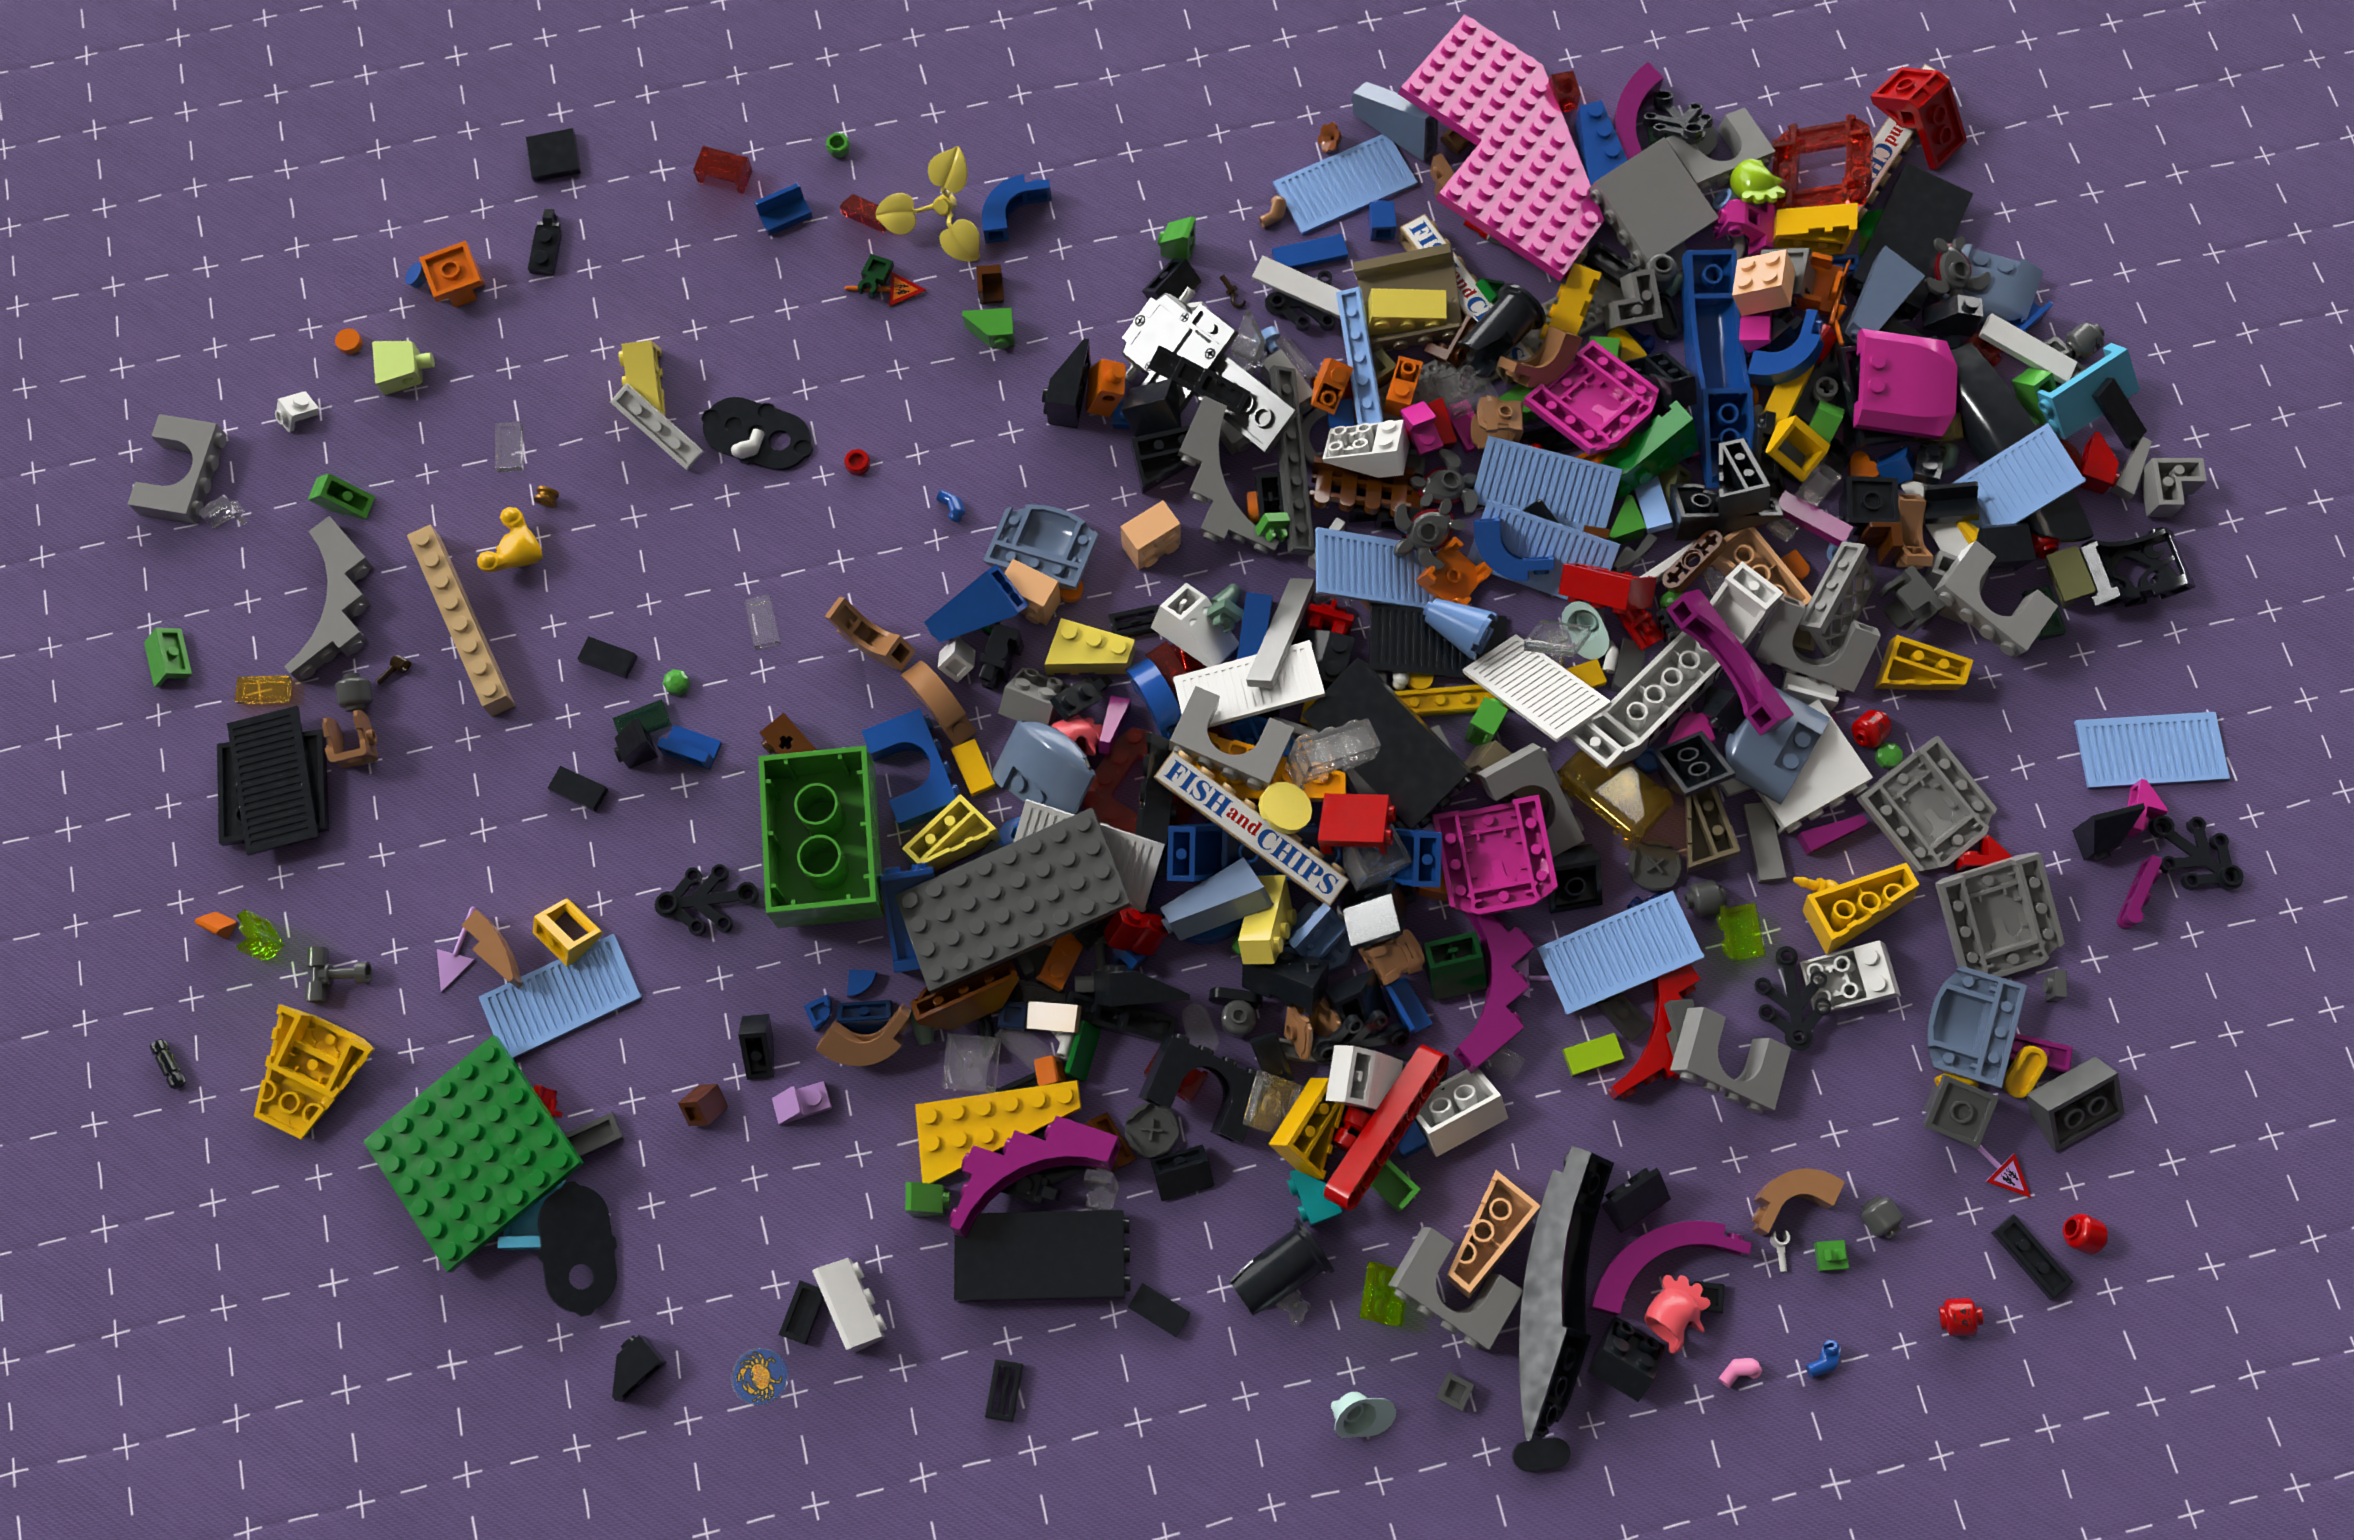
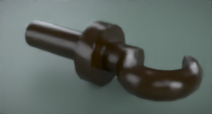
M1225 274L1220 276V279L1227 288L1226 294L1232 296V305L1235 308H1242L1246 301L1244 300L1240 305L1234 302V299L1238 297L1236 292L1238 288L1236 285L1232 286Z

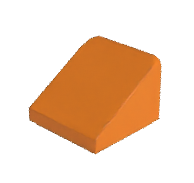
M211 912L196 918L194 921L196 925L225 940L230 937L237 925V921L219 912Z
M1050 1055L1034 1060L1039 1086L1066 1082L1063 1059Z

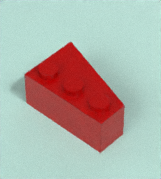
M1581 563L1563 564L1558 594L1568 596L1567 600L1571 602L1589 601L1590 605L1595 608L1609 606L1613 607V612L1628 614V610L1652 608L1657 577L1648 576L1640 578L1632 576L1633 573L1624 572L1622 574L1609 571L1608 568Z

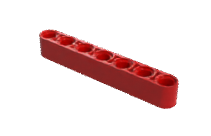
M1426 1045L1418 1047L1329 1179L1324 1190V1198L1348 1211L1356 1208L1445 1074L1449 1065V1056Z

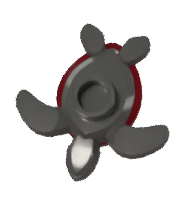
M1964 236L1953 240V244L1946 243L1945 240L1940 238L1934 240V246L1939 251L1934 265L1936 280L1927 278L1925 279V285L1936 295L1948 294L1949 298L1957 294L1964 295L1963 289L1979 292L1990 282L1991 276L1989 272H1985L1979 277H1971L1970 262L1961 251L1966 241Z
M1441 449L1438 452V456L1446 464L1447 469H1434L1424 479L1418 476L1410 479L1409 483L1412 487L1419 489L1418 496L1421 498V508H1428L1431 503L1440 505L1447 498L1451 500L1452 505L1462 500L1466 515L1474 513L1477 507L1478 496L1476 492L1470 489L1475 486L1477 474L1466 473L1463 476L1460 475L1461 460L1457 454L1448 449Z
M1449 498L1444 499L1439 509H1427L1417 513L1411 521L1408 518L1406 505L1400 504L1395 510L1394 521L1397 529L1406 534V538L1400 540L1395 545L1394 555L1405 556L1414 549L1417 551L1418 561L1425 568H1429L1432 565L1435 567V570L1443 568L1444 563L1435 558L1431 552L1442 548L1448 542L1453 530L1460 531L1466 527L1464 521L1460 519L1454 520V515L1449 512L1452 508L1451 500Z

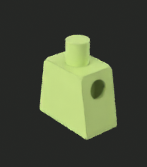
M411 341L372 342L375 384L384 395L421 384L423 382L422 369L435 367L433 354L431 352L420 354L415 344Z

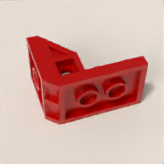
M1901 67L1870 96L1873 105L1901 127L1917 129L1929 169L1937 170L1967 142L1950 80L1940 71Z

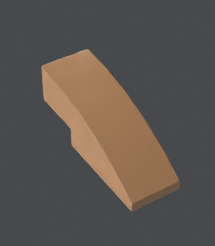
M476 909L461 925L479 940L472 950L508 982L519 989L522 986V981L511 948L497 927Z

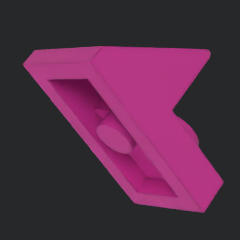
M1424 401L1400 410L1419 457L1443 447L1434 424L1436 416Z
M2140 779L2130 788L2127 807L2144 803L2145 809L2127 834L2128 837L2133 838L2144 831L2148 825L2149 817L2156 818L2168 813L2164 803L2145 779Z

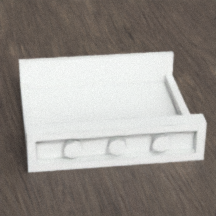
M1819 699L1808 706L1830 717L1782 804L1780 805L1757 792L1780 826L1777 830L1778 835L1786 830L1788 833H1792L1802 826L1801 822L1807 818L1810 821L1815 820L1824 814L1823 809L1831 806L1832 809L1838 807L1846 801L1845 797L1851 793L1854 796L1859 795L1868 789L1866 784L1873 778Z

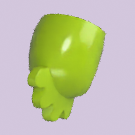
M1744 160L1731 173L1730 187L1743 202L1754 205L1765 202L1774 203L1777 201V198L1785 196L1786 191L1779 186L1783 180L1774 176L1761 160Z

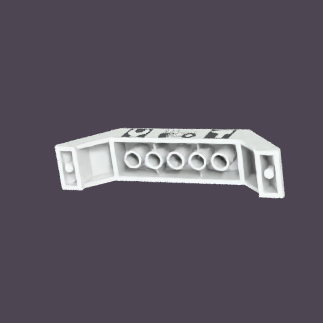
M1741 562L1725 578L1710 603L1746 649L1784 592L1744 562ZM1682 631L1611 700L1612 705L1566 737L1606 770L1637 759L1725 670L1700 643Z

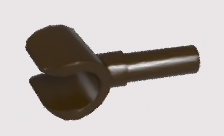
M400 655L393 656L389 662L390 666L376 679V682L382 684L396 670L405 673L410 668L411 662Z

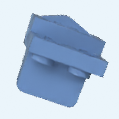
M1313 902L1307 903L1297 914V922L1290 931L1289 939H1286L1299 956H1314L1320 960L1329 961L1328 973L1349 965L1353 952L1345 922L1326 903H1323L1320 907Z

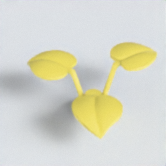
M959 146L937 154L928 165L930 181L936 186H942L941 192L943 193L934 200L933 204L913 209L914 201L911 196L905 193H895L886 197L877 207L876 218L890 232L897 235L907 234L914 229L917 222L915 214L934 209L938 215H947L948 229H945L940 234V244L943 250L949 256L960 261H976L980 258V235L977 227L971 221L959 219L953 225L951 223L954 216L952 211L957 207V200L951 193L956 194L965 187L968 174L966 160Z

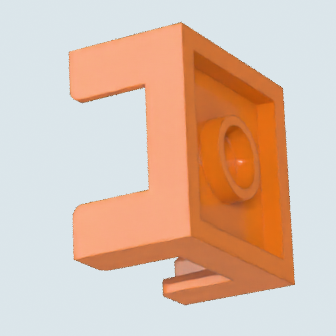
M1453 537L1434 556L1444 563V567L1440 570H1435L1433 565L1425 568L1416 579V582L1434 598L1467 605L1472 599L1469 597L1479 583L1489 577L1493 569L1486 562L1476 566L1458 550L1464 546V543L1457 537Z

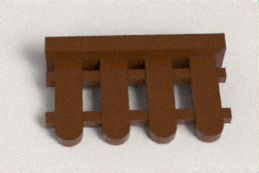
M1315 456L1311 482L1316 483L1315 491L1310 490L1309 499H1314V505L1317 508L1328 507L1330 501L1338 502L1339 508L1346 512L1352 511L1354 505L1364 506V511L1367 514L1375 515L1379 513L1380 508L1390 509V515L1395 517V510L1400 504H1405L1407 511L1410 512L1411 503L1406 502L1407 494L1412 495L1413 487L1409 481L1414 477L1415 468L1405 467L1404 474L1400 476L1377 478L1324 463L1323 456ZM1331 485L1341 486L1340 494L1330 493ZM1356 488L1366 489V497L1356 496ZM1382 491L1391 492V500L1381 499Z

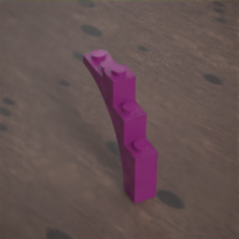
M1463 912L1472 923L1482 944L1487 965L1488 981L1485 1003L1479 1020L1472 1032L1453 1053L1472 1074L1519 1035L1524 1028L1521 1024L1520 1016L1513 1010L1510 1011L1508 1007L1529 988L1526 977L1520 971H1515L1513 967L1530 954L1534 945L1532 944L1531 937L1525 931H1520L1516 926L1510 932H1507L1503 921L1492 914L1478 916Z
M1056 1115L1053 1124L1049 1123L1044 1135L1046 1140L1015 1130L1012 1138H1008L1003 1148L1004 1155L973 1145L970 1153H966L962 1161V1171L969 1182H965L960 1195L962 1199L958 1208L955 1207L950 1215V1228L955 1235L966 1238L976 1218L993 1198L1016 1181L1041 1170L1076 1165L1092 1166L1111 1171L1121 1148L1118 1136Z

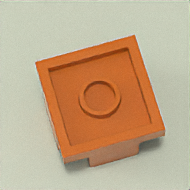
M466 241L419 257L436 302L449 299L454 307H459L477 300L473 289L485 285V282Z
M1816 252L1812 253L1811 265L1816 271L1812 294L1804 293V298H1796L1798 301L1797 307L1793 308L1805 311L1807 309L1818 310V314L1830 315L1843 273V267L1832 265L1833 256Z

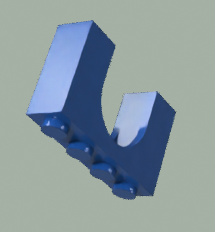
M920 708L861 731L874 762L907 750L919 752L930 761V773L922 786L889 800L901 831L935 818L960 795L957 784L951 785L948 776L953 774L947 760L942 762L939 753L943 752L938 737L933 739L930 734V730L934 729L929 715L923 716Z

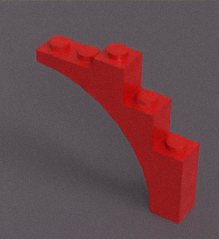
M1691 964L1652 980L1655 1007L1650 1036L1637 1063L1626 1076L1607 1090L1613 1100L1620 1095L1623 1100L1637 1092L1635 1086L1641 1082H1644L1647 1086L1660 1077L1658 1072L1664 1081L1671 1077L1675 1081L1680 1079L1679 1074L1670 1071L1673 1055L1666 1034L1672 1029L1664 1004L1669 1000H1682L1681 996L1684 998L1696 990L1694 985L1700 980V977Z

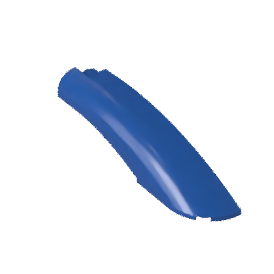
M1736 249L1687 250L1682 256L1683 281L1681 282V304L1686 369L1695 376L1697 404L1691 405V413L1701 453L1699 459L1706 490L1718 488L1719 443L1744 438L1751 452L1753 444V430L1755 427L1753 388L1750 386L1747 374L1744 347L1739 341L1740 312L1732 296L1737 267Z

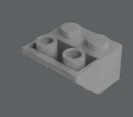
M1022 667L1005 686L998 714L1016 721L1040 722L1051 726L1058 715V711L1049 700L1054 695L1069 688L1070 685L1063 683L1058 678H1049L1041 675L1035 669Z

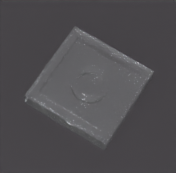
M1257 1070L1243 1125L1275 1135L1301 1094L1303 1086Z

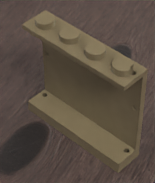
M1450 243L1353 262V272L1357 278L1358 287L1360 286L1362 289L1365 306L1372 288L1446 290L1447 319L1444 326L1418 331L1370 335L1373 355L1381 348L1384 351L1390 349L1404 350L1411 345L1419 344L1425 346L1428 342L1433 343V341L1437 340L1452 341L1462 325L1454 253Z

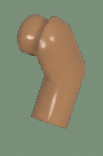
M1282 196L1272 197L1270 212L1259 217V222L1263 228L1284 218L1287 203Z

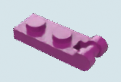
M2151 855L2141 862L2117 916L2116 922L2121 929H2129L2143 920L2141 908L2151 898L2152 892L2149 890L2152 883H2156L2162 873L2159 867L2163 859Z

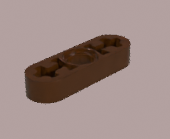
M1716 530L1705 532L1663 574L1662 582L1669 592L1680 593L1684 591L1723 553L1726 548V541L1721 533ZM1711 541L1717 542L1715 546L1709 545ZM1702 549L1704 550L1705 553H1707L1705 556H1704V554L1701 552ZM1700 557L1698 565L1694 567L1688 566L1691 558ZM1676 578L1679 579V581L1675 583L1672 582V579Z

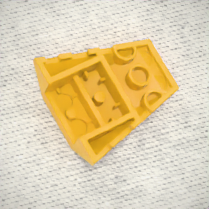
M278 1004L276 1014H279L277 1025L273 1027L271 1035L273 1043L270 1055H267L265 1066L267 1070L265 1079L261 1080L254 1117L299 1139H304L375 1049L364 1038L323 1018Z

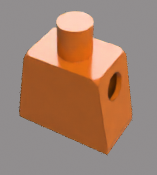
M1101 359L1088 370L1087 413L1105 417L1112 415L1124 397L1126 374L1124 363Z

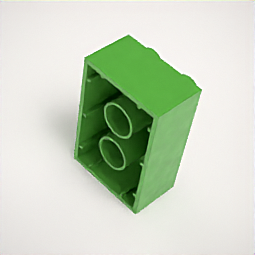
M867 746L758 756L766 914L777 928L885 918L884 902L879 875L882 874L875 764Z

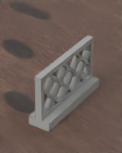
M1842 541L1799 622V628L1802 631L1810 632L1824 657L1830 656L1841 646L1852 621H1857L1878 581L1865 558L1869 551L1865 544ZM1865 577H1866L1867 582H1866V584H1865V586H1864V579H1865ZM1855 579H1856V588H1855V591H1854V583H1855ZM1845 599V609L1843 612V603ZM1834 620V629L1832 632V621Z

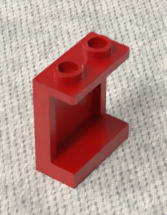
M1325 793L1318 834V843L1322 854H1333L1334 846L1377 847L1381 855H1387L1388 845L1391 846L1393 843V830L1390 829L1391 822L1396 820V807L1391 804L1389 795Z

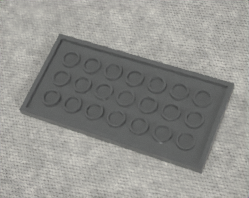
M1093 808L895 895L924 980L931 994L1132 906Z

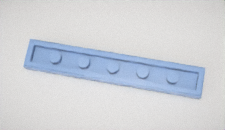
M1359 286L1336 292L1348 366L1354 368L1350 380L1357 423L1360 425L1363 423L1384 422L1362 289Z

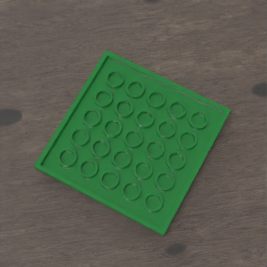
M495 1035L489 1037L363 1140L445 1270L451 1273L584 1164L499 1037Z

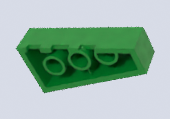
M1677 400L1669 406L1671 410L1663 417L1658 415L1651 420L1653 425L1645 432L1634 434L1628 446L1624 449L1617 448L1600 462V464L1623 469L1614 502L1627 496L1637 487L1648 483L1662 472L1670 470L1676 463L1691 457L1695 452L1699 451L1694 420Z

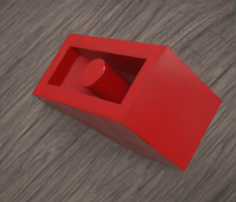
M2095 431L2085 444L2078 470L2085 477L2086 482L2078 487L2103 495L2110 487L2113 488L2119 479V473H2117L2119 462L2100 432Z

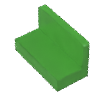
M155 628L144 642L154 687H160L167 678L188 679L192 672L182 629Z

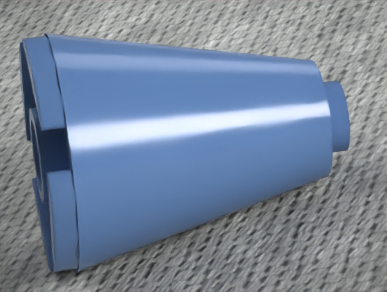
M1436 598L1433 602L1428 601L1423 611V615L1426 616V623L1473 660L1477 659L1476 653L1481 654L1494 631L1490 627L1492 621L1496 623L1498 621V614L1493 611Z

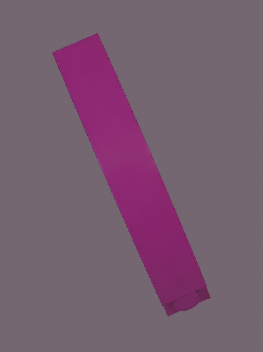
M1649 62L1643 65L1626 84L1612 122L1627 160L1642 152L1636 133V118L1644 104L1654 96L1655 92L1660 91L1664 79Z
M1709 1221L1678 1222L1654 1229L1626 1245L1612 1258L1596 1282L1588 1309L1613 1316L1621 1314L1625 1295L1635 1276L1649 1261L1666 1251L1682 1247H1705L1744 1257L1750 1254L1752 1243L1743 1241L1744 1237L1738 1234L1727 1233V1236H1724L1726 1224Z

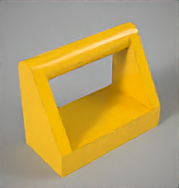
M1794 415L1777 422L1765 452L1799 481L1804 482L1827 454L1830 444ZM1785 439L1806 456L1801 468L1778 449Z
M568 898L534 916L533 934L566 967L576 962L603 935V932ZM566 911L588 934L573 941L554 922Z

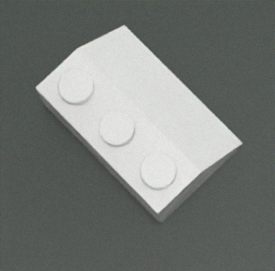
M1479 1068L1472 1074L1466 1069L1439 1083L1441 1085L1433 1090L1415 1117V1121L1423 1133L1428 1147L1436 1157L1508 1119L1501 1094Z
M846 1258L812 1270L847 1351L856 1353L885 1338L883 1333L887 1329L881 1314L875 1315L872 1308L875 1300L870 1289H864L860 1279L864 1278V1274L858 1262L853 1263L851 1259Z

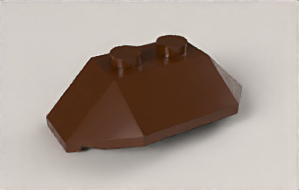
M1010 959L933 994L928 991L926 986L919 996L910 1002V1005L919 1025L955 1030L1002 1009L1019 981V977Z

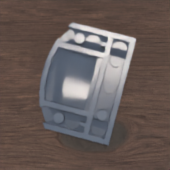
M1965 244L1961 251L1970 262L1971 277H1979L1985 272H1989L1991 276L1988 285L1979 292L1963 289L1964 296L1982 298L1983 318L1981 322L1985 323L1991 313L2006 322L2021 319L2020 323L2026 322L2044 271L2023 258L2019 262L1972 249L1973 244ZM1929 291L1928 295L1932 298L1934 293ZM1948 294L1936 295L1941 301L1949 298Z
M1030 504L1025 505L1026 508L1013 511L1012 507L1006 508L983 559L984 563L991 567L997 564L1005 572L1012 559H1015L1057 580L1060 589H1077L1099 538L1098 533L1095 530L1093 532L1080 517L1056 507Z
M1774 687L1794 715L1778 729L1761 736L1749 720L1745 718L1733 733L1728 734L1724 753H1726V762L1736 774L1734 779L1781 805L1826 728L1830 717Z
M1017 721L991 776L1001 788H1006L1023 802L1028 799L1076 815L1096 774L1092 769L1088 771L1084 760L1087 758L1086 755L1067 735L1044 723Z
M1960 966L1955 970L1956 973L1943 983L1932 1004L1927 1027V1045L1932 1059L1931 1063L1933 1069L2001 1089L2027 985Z

